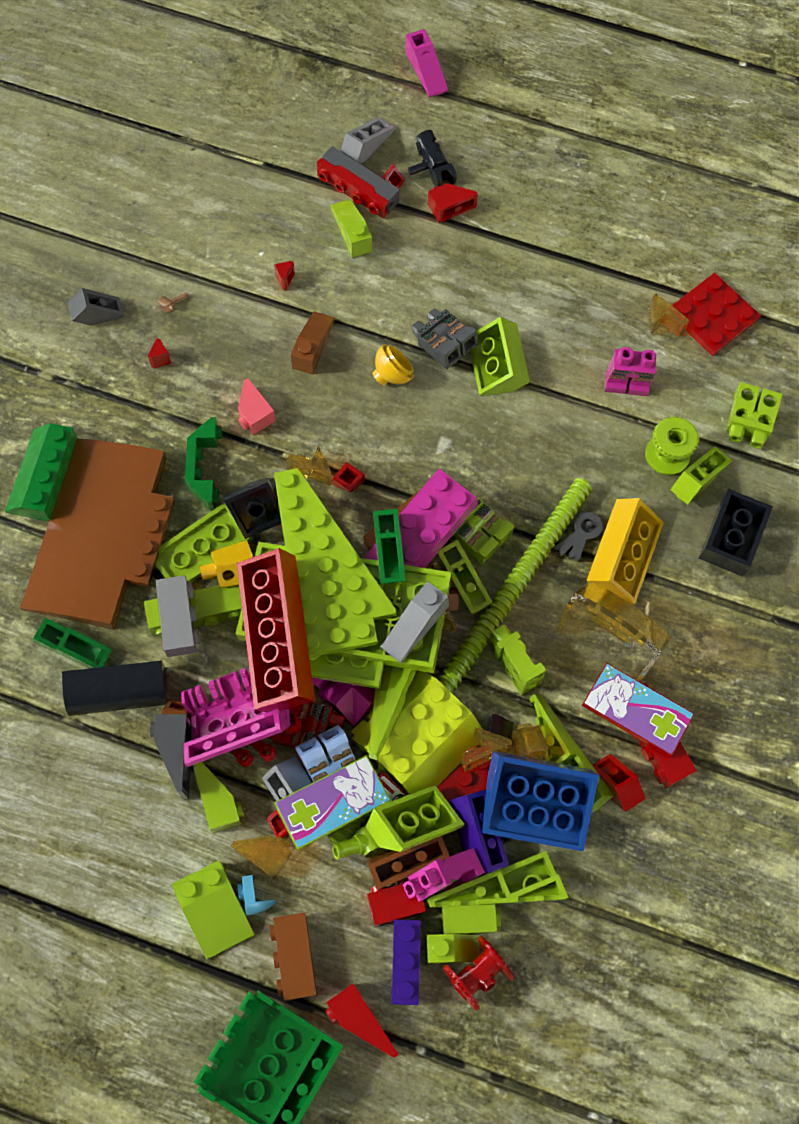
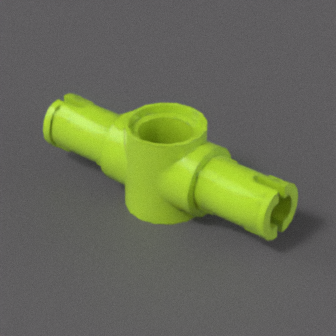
M366 826L357 830L352 839L335 843L332 846L333 855L336 860L354 854L359 856L364 854L365 858H372L386 850L377 845L366 829Z

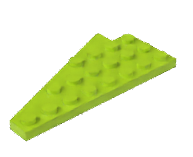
M299 469L275 472L274 476L285 548L287 552L296 556L309 658L378 645L374 621L396 617L397 611Z

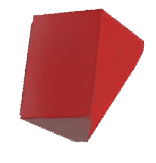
M346 462L332 478V482L337 488L351 493L365 481V474Z

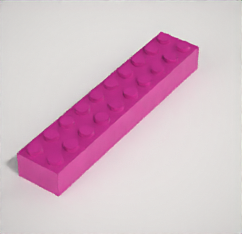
M440 468L399 515L404 565L425 568L478 505L477 497ZM376 543L363 557L364 559L378 561ZM312 677L313 683L322 690L330 682V680Z

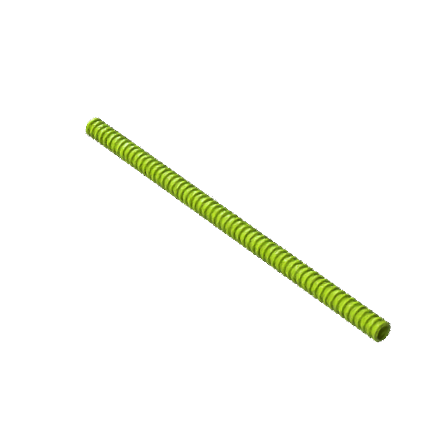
M576 478L574 483L571 484L570 489L567 490L562 500H560L559 505L555 507V511L551 513V517L544 523V528L540 529L535 537L536 539H533L532 545L528 546V550L524 552L520 562H517L516 568H513L512 573L508 575V579L504 581V585L500 587L501 591H497V597H493V603L488 605V608L484 610V614L480 616V620L476 622V626H473L472 632L468 633V638H465L464 644L459 646L460 650L455 652L456 656L451 658L452 662L447 664V669L443 670V675H439V682L452 694H454L453 690H457V684H461V678H465V672H469L470 666H473L475 663L474 660L478 659V654L482 653V647L485 648L487 646L486 642L491 640L492 632L499 628V624H502L503 618H506L507 612L511 610V606L515 605V600L519 599V595L523 593L527 583H530L531 577H534L539 566L543 564V560L547 558V554L554 548V543L558 542V538L562 536L566 526H569L570 521L573 520L574 515L581 508V504H584L585 499L592 492L591 484L585 479ZM378 764V770L374 769L377 775L379 772H383L391 780L393 779L380 764ZM369 813L333 832L332 836H328L329 842L335 844L352 839L355 832L361 828V824L366 823L365 818H369L371 814Z

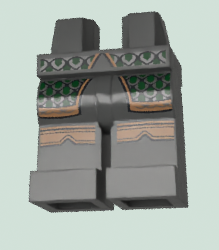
M434 308L427 315L428 323L423 324L421 321H417L412 325V332L418 340L419 347L424 349L446 369L462 358L461 355L465 356L478 346L477 330L471 326L466 327L455 316L450 315L447 309L440 312ZM469 341L468 346L465 347L464 343ZM453 354V357L448 360V355Z

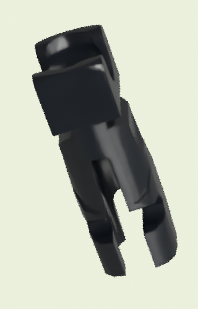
M426 130L416 136V146L418 154L422 156L423 160L422 163L408 167L410 176L429 170L435 187L441 186L442 179H446L450 184L454 185L457 180L456 171L452 163H448L440 144L435 143L437 139L433 131Z

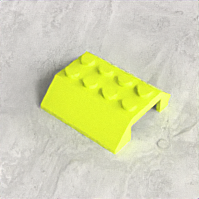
M423 671L416 672L405 694L406 702L376 760L401 785V789L407 795L434 785L438 787L487 736L473 713L441 682ZM373 710L366 716L370 720L368 723L362 720L351 731L354 744L364 754L366 752L369 753Z

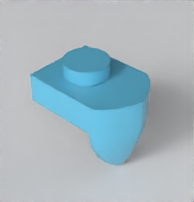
M252 875L243 876L241 879L242 884H237L238 899L244 900L246 916L263 912L276 903V900L255 902Z

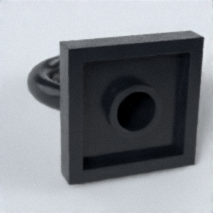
M275 478L256 480L242 489L224 496V502L245 539L282 524Z

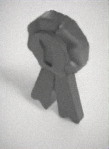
M592 512L579 514L573 525L575 532L554 547V550L558 551L561 557L573 547L568 559H574L576 562H579L585 542L596 539L603 529L602 520Z

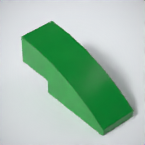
M398 509L373 511L380 584L406 582Z
M46 617L32 642L89 668L103 667L112 651L109 647Z

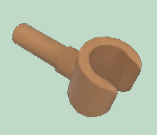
M185 292L171 300L166 296H162L158 300V303L161 304L159 308L166 313H170L174 309L175 304L188 298L189 294Z

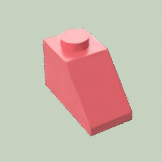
M249 378L245 379L238 407L240 415L238 421L244 430L249 429L252 435H255L276 421L274 410Z

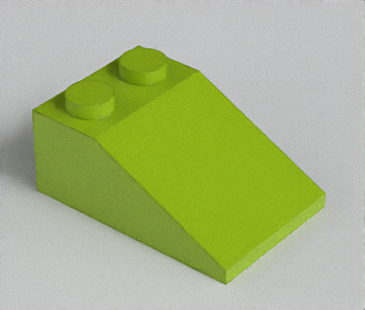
M220 860L171 884L206 960L255 935L226 869Z

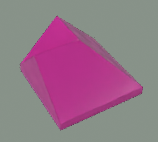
M331 681L318 696L330 707H333V710L345 716V721L355 728L373 709L375 688Z

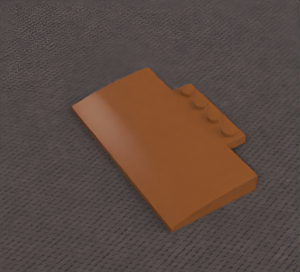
M77 438L20 607L21 610L115 629L128 583L150 586L160 546L163 543L174 507V497L156 494L167 460L164 451L123 443Z

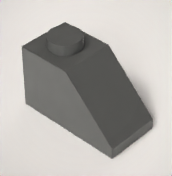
M81 288L68 302L73 322L91 326L120 319L124 316L119 297Z

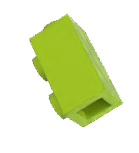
M495 904L442 907L441 909L443 934H495L497 927H501L500 911H496Z

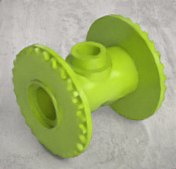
M674 416L661 420L656 425L653 431V438L648 442L645 449V457L650 467L663 475H675L682 472L688 466L691 455L699 445V434L696 427L690 421L681 417Z

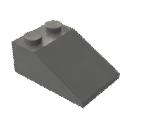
M155 714V722H151L150 736L154 737V742L176 791L183 800H189L191 766L187 767L184 763V743L192 741V723L186 714Z

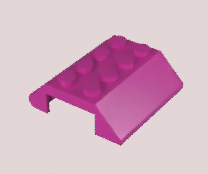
M247 668L240 669V673L235 671L219 677L217 681H209V689L215 701L209 702L201 685L181 693L182 705L191 714L192 741L184 743V763L187 767L278 734L291 726L289 709L283 711L275 709L267 713L254 710L250 672Z

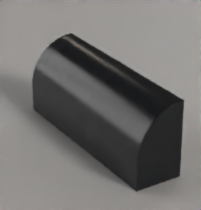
M162 660L62 671L63 699L68 716L162 706L168 702L166 667Z

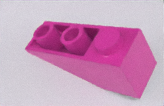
M422 29L407 34L405 53L429 98L448 92L433 43L426 30Z

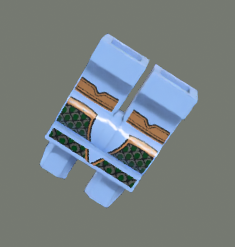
M339 725L318 735L329 757L328 760L316 737L295 747L313 782L356 761L348 744V739Z

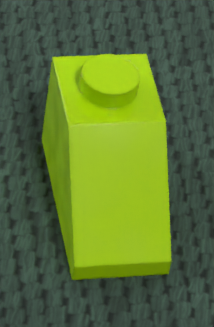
M427 935V964L473 963V960L479 956L478 935Z

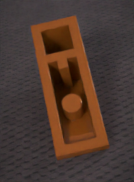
M315 311L312 313L292 350V369L314 374L335 317Z

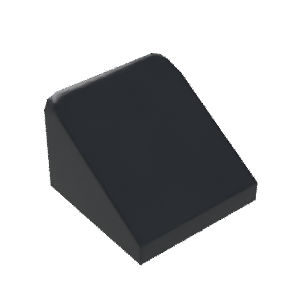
M492 713L488 722L486 742L510 747L514 722Z

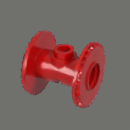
M482 936L478 937L477 941L484 952L473 960L475 965L473 968L468 965L456 975L447 964L443 967L454 988L475 1011L479 1010L480 1006L472 995L478 990H482L484 993L491 990L496 984L494 980L495 975L501 972L510 982L514 979L513 973L501 955Z

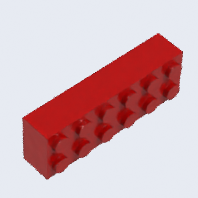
M278 548L238 562L237 569L254 710L266 713L275 709L283 711L314 702L315 695L296 556Z

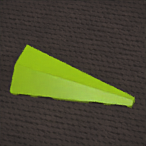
M384 665L380 689L375 688L369 758L378 759L406 702L405 694L417 670Z
M534 694L530 697V703H534L537 714L535 719L536 726L540 727L543 737L541 744L545 760L591 769L597 773L541 694ZM600 776L592 813L614 796Z
M544 851L427 899L430 908L565 900L569 897L559 874H556L547 851Z

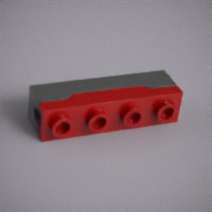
M333 146L316 162L317 176L323 182H328L338 192L351 197L355 203L363 205L374 215L384 219L399 203V189Z

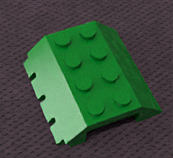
M257 990L254 995L248 991L238 1008L244 1012L242 1017L234 1014L223 1032L224 1035L229 1037L226 1042L222 1039L218 1040L208 1057V1060L213 1063L212 1066L209 1067L204 1064L193 1082L199 1086L197 1089L199 1094L211 1102H217L248 1124H299L341 1052L343 1045Z

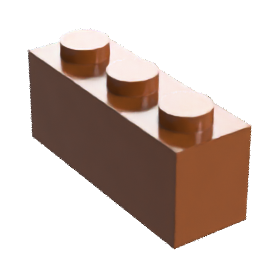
M442 836L403 852L388 850L366 860L377 888L381 889L414 874L435 860L441 858L443 861L450 857Z
M306 913L274 917V924L270 925L271 941H276L277 952H273L275 969L280 968L281 979L277 980L278 996H283L284 1001L317 996Z

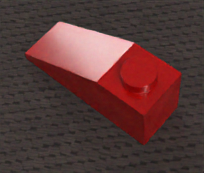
M351 984L326 1002L329 1008L325 1012L333 1024L339 1022L341 1027L393 1058L399 1055L354 984Z

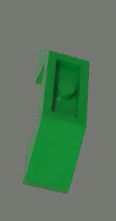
M210 417L187 437L185 482L187 488L210 511L215 509V503H219V489L215 488L213 480H202V469L198 465L199 460L203 459V448H218V439H222V426L218 425L216 417Z

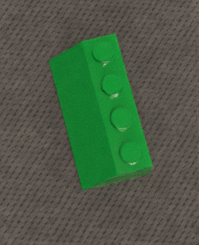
M49 423L33 430L5 510L6 513L47 522L50 521L78 438L72 427Z

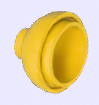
M383 344L378 349L375 357L376 370L372 374L381 385L385 386L388 382L398 385L405 384L413 379L414 369L407 357L398 348L391 344Z

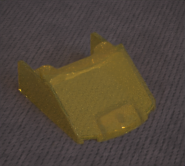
M588 581L569 600L556 633L561 634L583 603L587 606L586 610L591 613L590 620L629 647L633 648L635 644L640 648L645 646L654 653L636 678V680L641 682L671 640L670 635L649 616L625 599Z

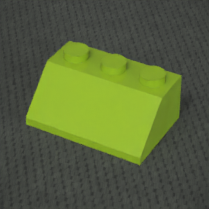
M500 316L477 330L478 346L472 349L470 353L479 395L486 396L514 392L530 383L517 323Z
M436 785L375 807L367 822L366 829L380 848L403 852L462 828L464 823Z

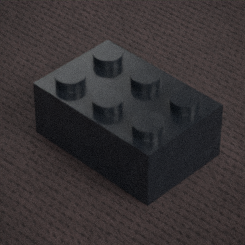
M728 488L720 501L698 559L743 577L751 567L773 506Z

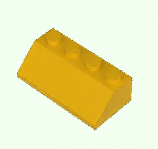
M640 498L616 499L586 580L599 592L630 604L636 603L664 524Z

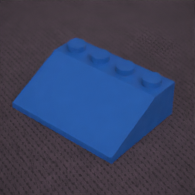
M493 751L487 778L482 833L584 851L599 775L591 769Z

